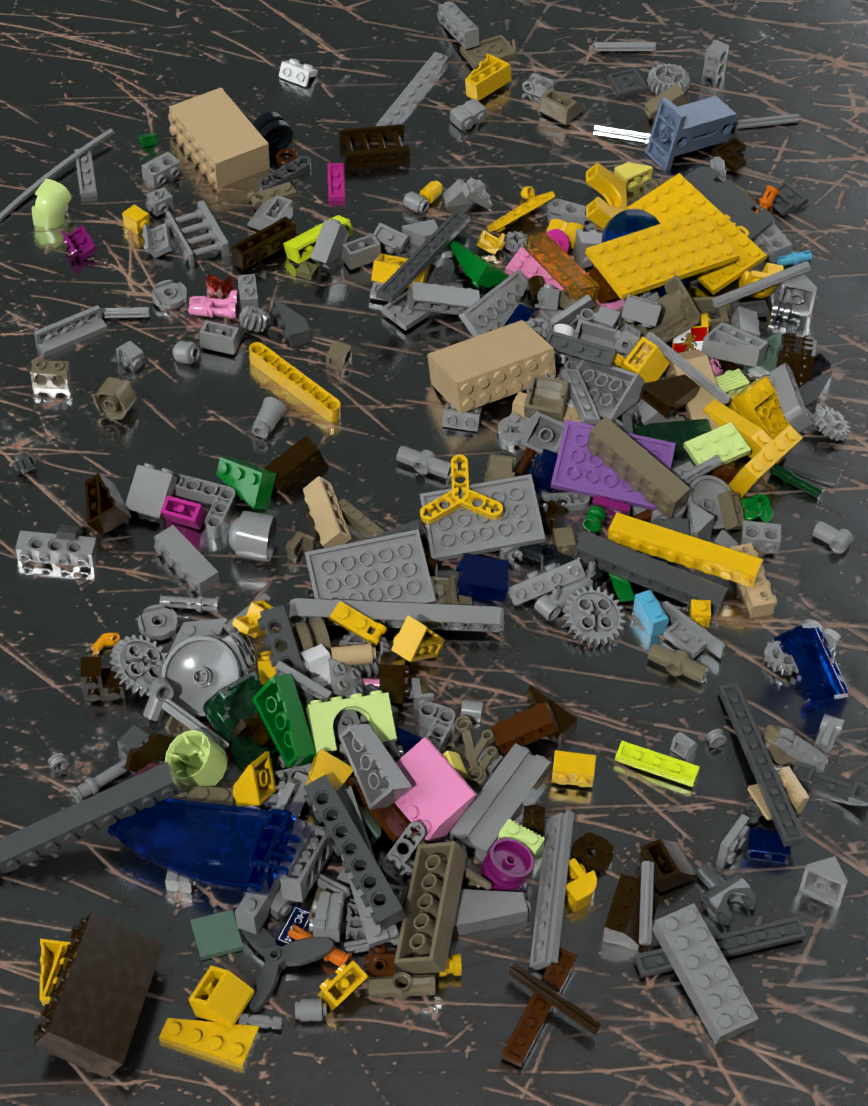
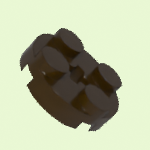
M588 832L574 842L571 857L572 859L575 858L579 864H582L587 873L594 870L595 873L600 872L601 874L606 872L612 865L614 847L605 838ZM588 852H595L597 857H589Z

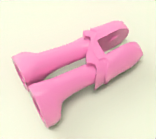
M232 290L226 299L209 298V296L190 297L188 312L190 315L213 318V315L237 319L239 309L238 290Z

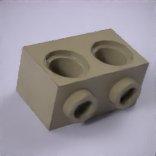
M33 360L30 371L33 388L69 390L71 380L69 361Z

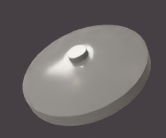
M197 636L182 641L172 649L164 662L161 678L166 679L173 688L174 695L171 700L194 717H209L223 711L236 697L241 683V668L235 653L225 643L212 637Z

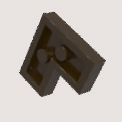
M734 137L712 149L711 156L721 157L724 160L725 166L732 172H735L746 165V160L738 155L746 150V145Z

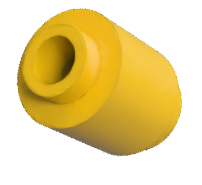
M431 181L419 194L425 197L429 204H431L442 194L443 186L439 181Z

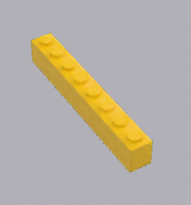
M616 512L608 529V539L619 545L630 547L632 550L663 558L688 568L700 570L725 580L737 582L743 586L754 588L762 569L763 559L618 512Z

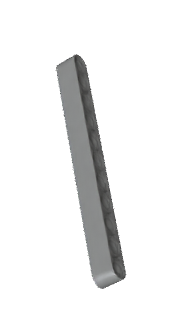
M295 598L290 600L289 621L291 623L303 621L308 624L310 619L321 617L325 625L340 626L330 620L329 616L339 601L373 621L384 625L386 628H402L409 615L430 630L500 632L504 630V609L495 606Z

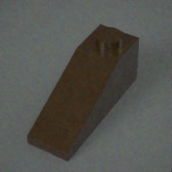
M533 686L528 688L527 700L531 708L536 704L547 702L553 710L559 731L547 737L551 741L562 745L576 731L578 719Z

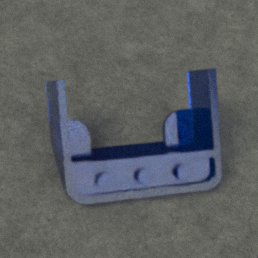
M801 624L773 638L775 642L781 641V650L784 654L787 653L793 657L808 690L804 698L807 708H805L806 712L818 710L850 696L827 641L817 624Z

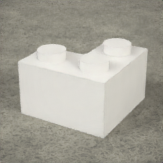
M319 644L301 652L300 657L306 677L323 687L329 685L331 677L328 659H331V656L326 648Z

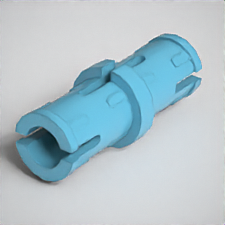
M810 250L797 253L791 252L785 256H778L776 262L777 265L783 266L797 265L804 261H811L812 253Z

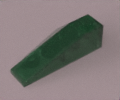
M707 419L650 423L633 429L635 435L676 443L674 454L676 452L678 454L683 452L684 442L712 431Z

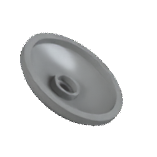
M703 475L696 478L689 485L690 491L687 506H689V503H694L713 515L712 530L725 528L717 496L720 493L732 490L723 480L715 476Z

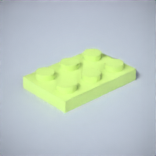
M732 422L686 441L683 445L696 466L715 455H718L723 466L751 452L750 447Z

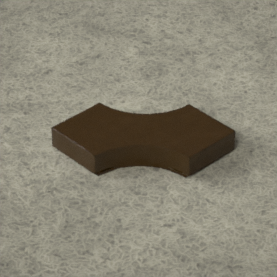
M153 732L144 745L139 748L130 749L124 769L138 773L145 772L154 760L166 757V752L173 741V737Z

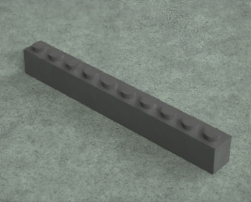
M165 762L1 838L0 875L16 870L26 863L36 861L39 857L55 852L67 844L75 843L82 837L94 834L98 830L111 826L123 818L133 816L136 812L150 808L164 799L172 798L175 794L181 792L175 771L168 762Z

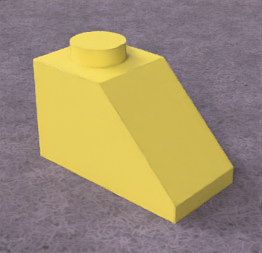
M627 162L614 168V174L626 182V191L652 179L653 167L649 165Z

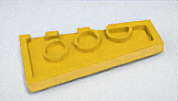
M553 191L534 196L486 227L489 232L496 230L498 233L505 229V225L517 222L519 217L528 215L530 211L541 207L542 204L556 196Z
M167 1018L159 1036V1041L243 1069L260 1031V1026L235 1024L231 1027L210 1021Z

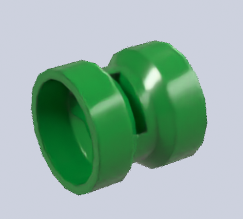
M591 506L583 520L584 528L590 532H598L606 517L605 510L599 506Z

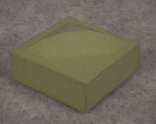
M303 261L296 270V276L312 280L319 270V265Z

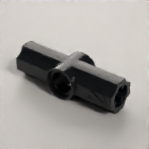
M532 544L521 546L518 549L524 557L538 562L539 566L545 569L544 566L552 562L563 565L575 560L572 557L557 552L556 548L550 544Z

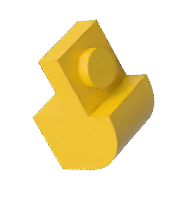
M264 600L254 601L251 603L246 616L234 618L232 625L242 634L250 635L256 639L264 633V630H260L257 620L260 618V611L274 607Z
M573 858L569 860L567 874L572 882L566 884L565 899L574 912L589 905L594 899L597 877L594 870L587 873L585 867Z

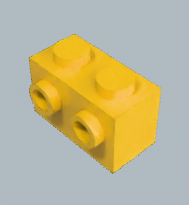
M555 750L551 782L560 785L570 784L578 785L579 787H593L596 755Z
M354 960L349 965L343 963L335 971L337 976L332 981L330 978H327L319 986L321 991L317 995L319 998H322L324 1003H327L331 1011L368 977Z

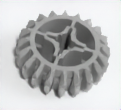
M662 63V65L657 64L656 67H652L648 74L647 82L649 89L652 93H656V96L676 83L686 93L690 86L689 72H686V69L682 68L681 65L676 66V63L674 65Z
M349 632V636L344 635L343 640H340L338 645L350 646L370 643ZM381 635L377 646L371 644V647H375L377 650L376 659L373 660V664L352 665V667L360 669L362 678L364 675H368L370 678L372 673L378 675L383 652H390V646L387 643L386 637Z

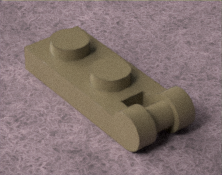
M287 182L259 192L251 191L248 193L247 198L252 202V206L255 209H259L263 202L277 195L291 199L297 197V192L292 184Z

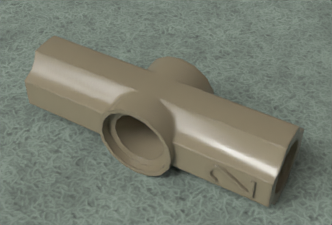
M657 643L652 645L647 659L665 666L670 674L674 676L682 674L699 683H703L709 667L690 659V656L685 651L675 650L674 652Z
M398 972L394 976L368 977L369 998L395 997L398 1000H406L410 996L435 995V975H409L405 972ZM403 984L406 987L399 988L398 985Z

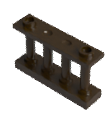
M404 124L339 130L340 145L346 144L347 151L344 152L345 169L410 162L409 145L403 146L401 139H404ZM395 139L396 147H386L385 140ZM378 141L380 148L370 149L369 142ZM353 143H362L364 150L354 151Z

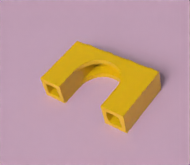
M597 162L586 171V183L600 192L607 202L600 197L595 198L586 206V217L605 231H612L614 234L625 232L628 229L626 182Z
M789 425L739 471L728 484L730 489L738 492L741 499L776 463L780 464L803 437Z

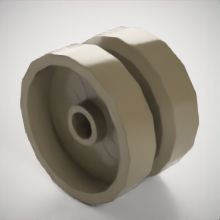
M321 617L310 619L308 626L303 621L293 623L292 632L299 655L305 650L322 644L331 656L329 635Z

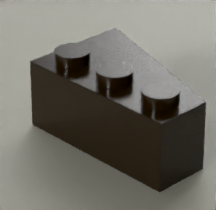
M306 435L263 469L277 473L274 486L279 492H282L329 468L320 450Z
M100 473L85 481L87 525L104 535L131 518L113 482Z

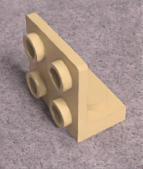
M789 766L782 767L778 776L794 813L800 814L810 797ZM758 784L750 785L747 789L765 818L772 820Z

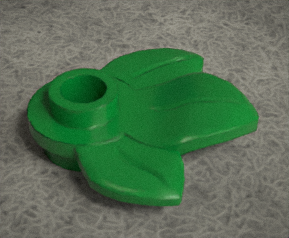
M757 494L752 498H743L741 500L746 521H751L758 517L764 523L771 521L773 510L770 508V499L766 495Z

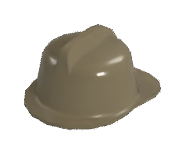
M768 725L766 730L762 731L760 735L771 759L785 767L795 765L797 760L787 755L785 751L776 745L777 739L783 738L779 735V731L784 727Z

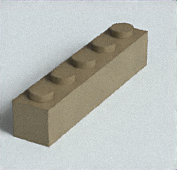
M344 498L338 502L344 519L365 537L371 538L384 532V530Z

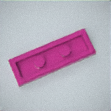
M327 163L328 200L345 201L344 163Z

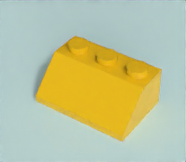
M381 253L374 260L371 281L385 283L409 258ZM431 263L412 282L426 283Z

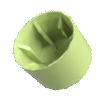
M196 730L185 731L178 735L170 744L165 758V762H168L175 771L177 780L186 786L213 787L223 778L228 761L225 750L204 733Z

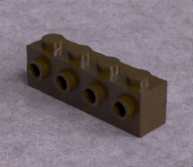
M287 217L278 220L233 245L232 261L243 271L252 267L254 264L285 248L283 243L297 237V225Z

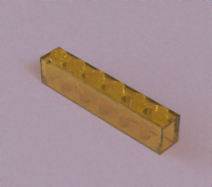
M546 232L527 235L525 250L576 301H579L586 295H589L593 301L597 300L600 285Z

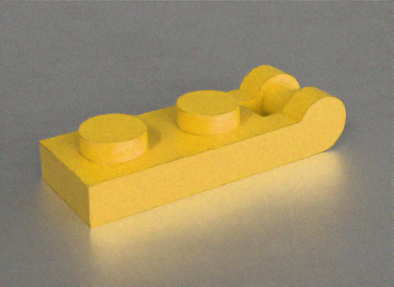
M339 601L329 616L330 620L374 646H377L380 636L384 635L387 630L384 625L373 621ZM370 628L375 630L373 634L367 633Z

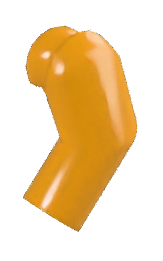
M115 632L104 633L92 645L91 649L98 654L104 647L116 645L120 641V635Z

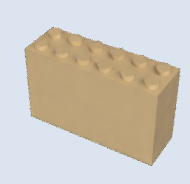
M222 88L169 106L168 118L171 135L176 137L179 145L184 147L186 154L192 157L194 164L200 167L202 174H205L209 182L217 189L270 169L268 142Z
M523 320L427 354L431 385L460 414L528 389V383H530L532 375L544 377L547 374L550 377L554 374L556 379L554 348Z

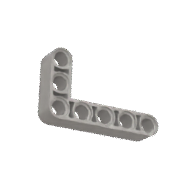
M173 472L172 474L178 478L172 497L211 507L205 519L206 534L211 539H219L223 535L237 505L235 490L229 486Z

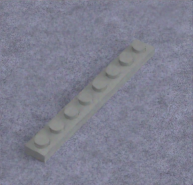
M434 52L378 121L376 126L399 124L449 62V56Z

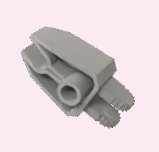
M234 632L225 636L220 641L229 646L235 653L241 668V683L245 688L252 687L259 681L254 669L257 666L256 657L246 641Z

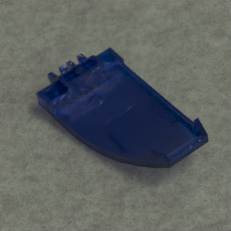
M171 798L164 799L150 808L136 812L133 816L117 821L109 826L107 831L110 836L135 853L179 876L221 889L266 896L269 894L276 875H288L290 871L287 867L280 866L281 862L292 863L294 858L291 855H295L297 851L295 848L287 846V844H298L301 840L299 836L291 834L296 819L291 811L272 808L271 811Z

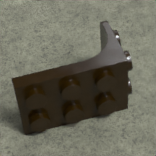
M794 333L782 334L776 368L783 363H787L794 374L799 388L811 380L817 340L811 336L798 337Z

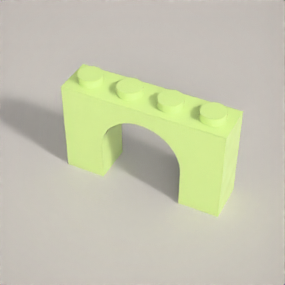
M382 690L370 692L368 696H362V693L350 695L348 699H342V696L330 698L328 702H322V699L313 700L305 708L308 727L316 754L320 749L329 754L337 751L333 722L336 715L344 710H355L363 714L382 743L393 739L395 742L397 741L388 692L382 693Z

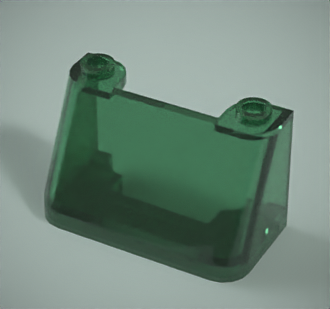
M254 671L219 689L203 705L206 717L218 735L230 743L228 750L244 771L248 765L265 751H269L270 758L279 753L277 747L270 750L266 746L260 747L253 741L252 736L235 737L233 729L239 724L238 722L241 719L250 718L258 711L252 698L262 688V685Z

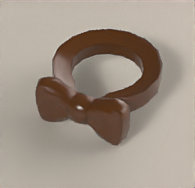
M293 146V150H279L275 156L276 161L279 164H287L298 158L296 147ZM282 153L294 155L286 160L279 158Z

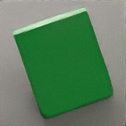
M154 132L138 136L143 148L159 144L158 135Z

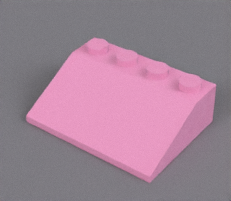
M424 737L396 762L412 788L394 803L411 823L419 822L424 826V838L427 842L443 841L477 794L427 737Z

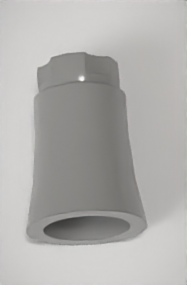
M273 397L264 398L259 414L253 423L252 432L254 435L265 439L272 432L277 422L287 411L286 406L280 400Z

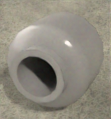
M182 340L178 341L173 347L172 354L176 362L191 365L199 359L200 349L196 343Z

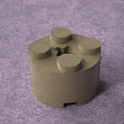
M108 377L93 398L96 408L100 412L102 410L106 412V416L111 419H122L137 400L136 394L131 387V382L126 379L121 380Z
M490 453L484 482L514 477L515 472H513V468H515L516 457Z

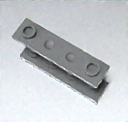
M204 200L197 202L198 209H196V212L176 218L171 216L169 210L165 211L166 219H164V223L169 226L171 233L182 250L184 260L188 261L191 267H194V257L216 250L217 252L220 251L223 257L230 256L229 243ZM196 218L202 220L201 223L181 229L177 226V224ZM201 229L208 231L206 234L186 240L183 236ZM207 240L214 241L215 243L195 250H191L189 247L190 245Z

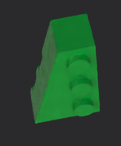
M220 457L216 476L227 486L232 487L236 494L253 509H268L277 473L236 458Z

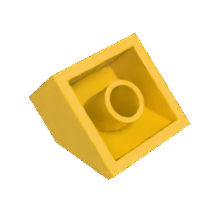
M265 751L248 765L234 784L233 797L236 800L237 806H259L276 792L269 751Z

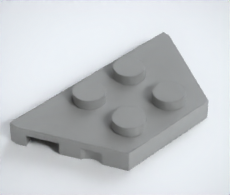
M227 619L184 622L169 653L179 643L192 637H211L213 634L221 637Z

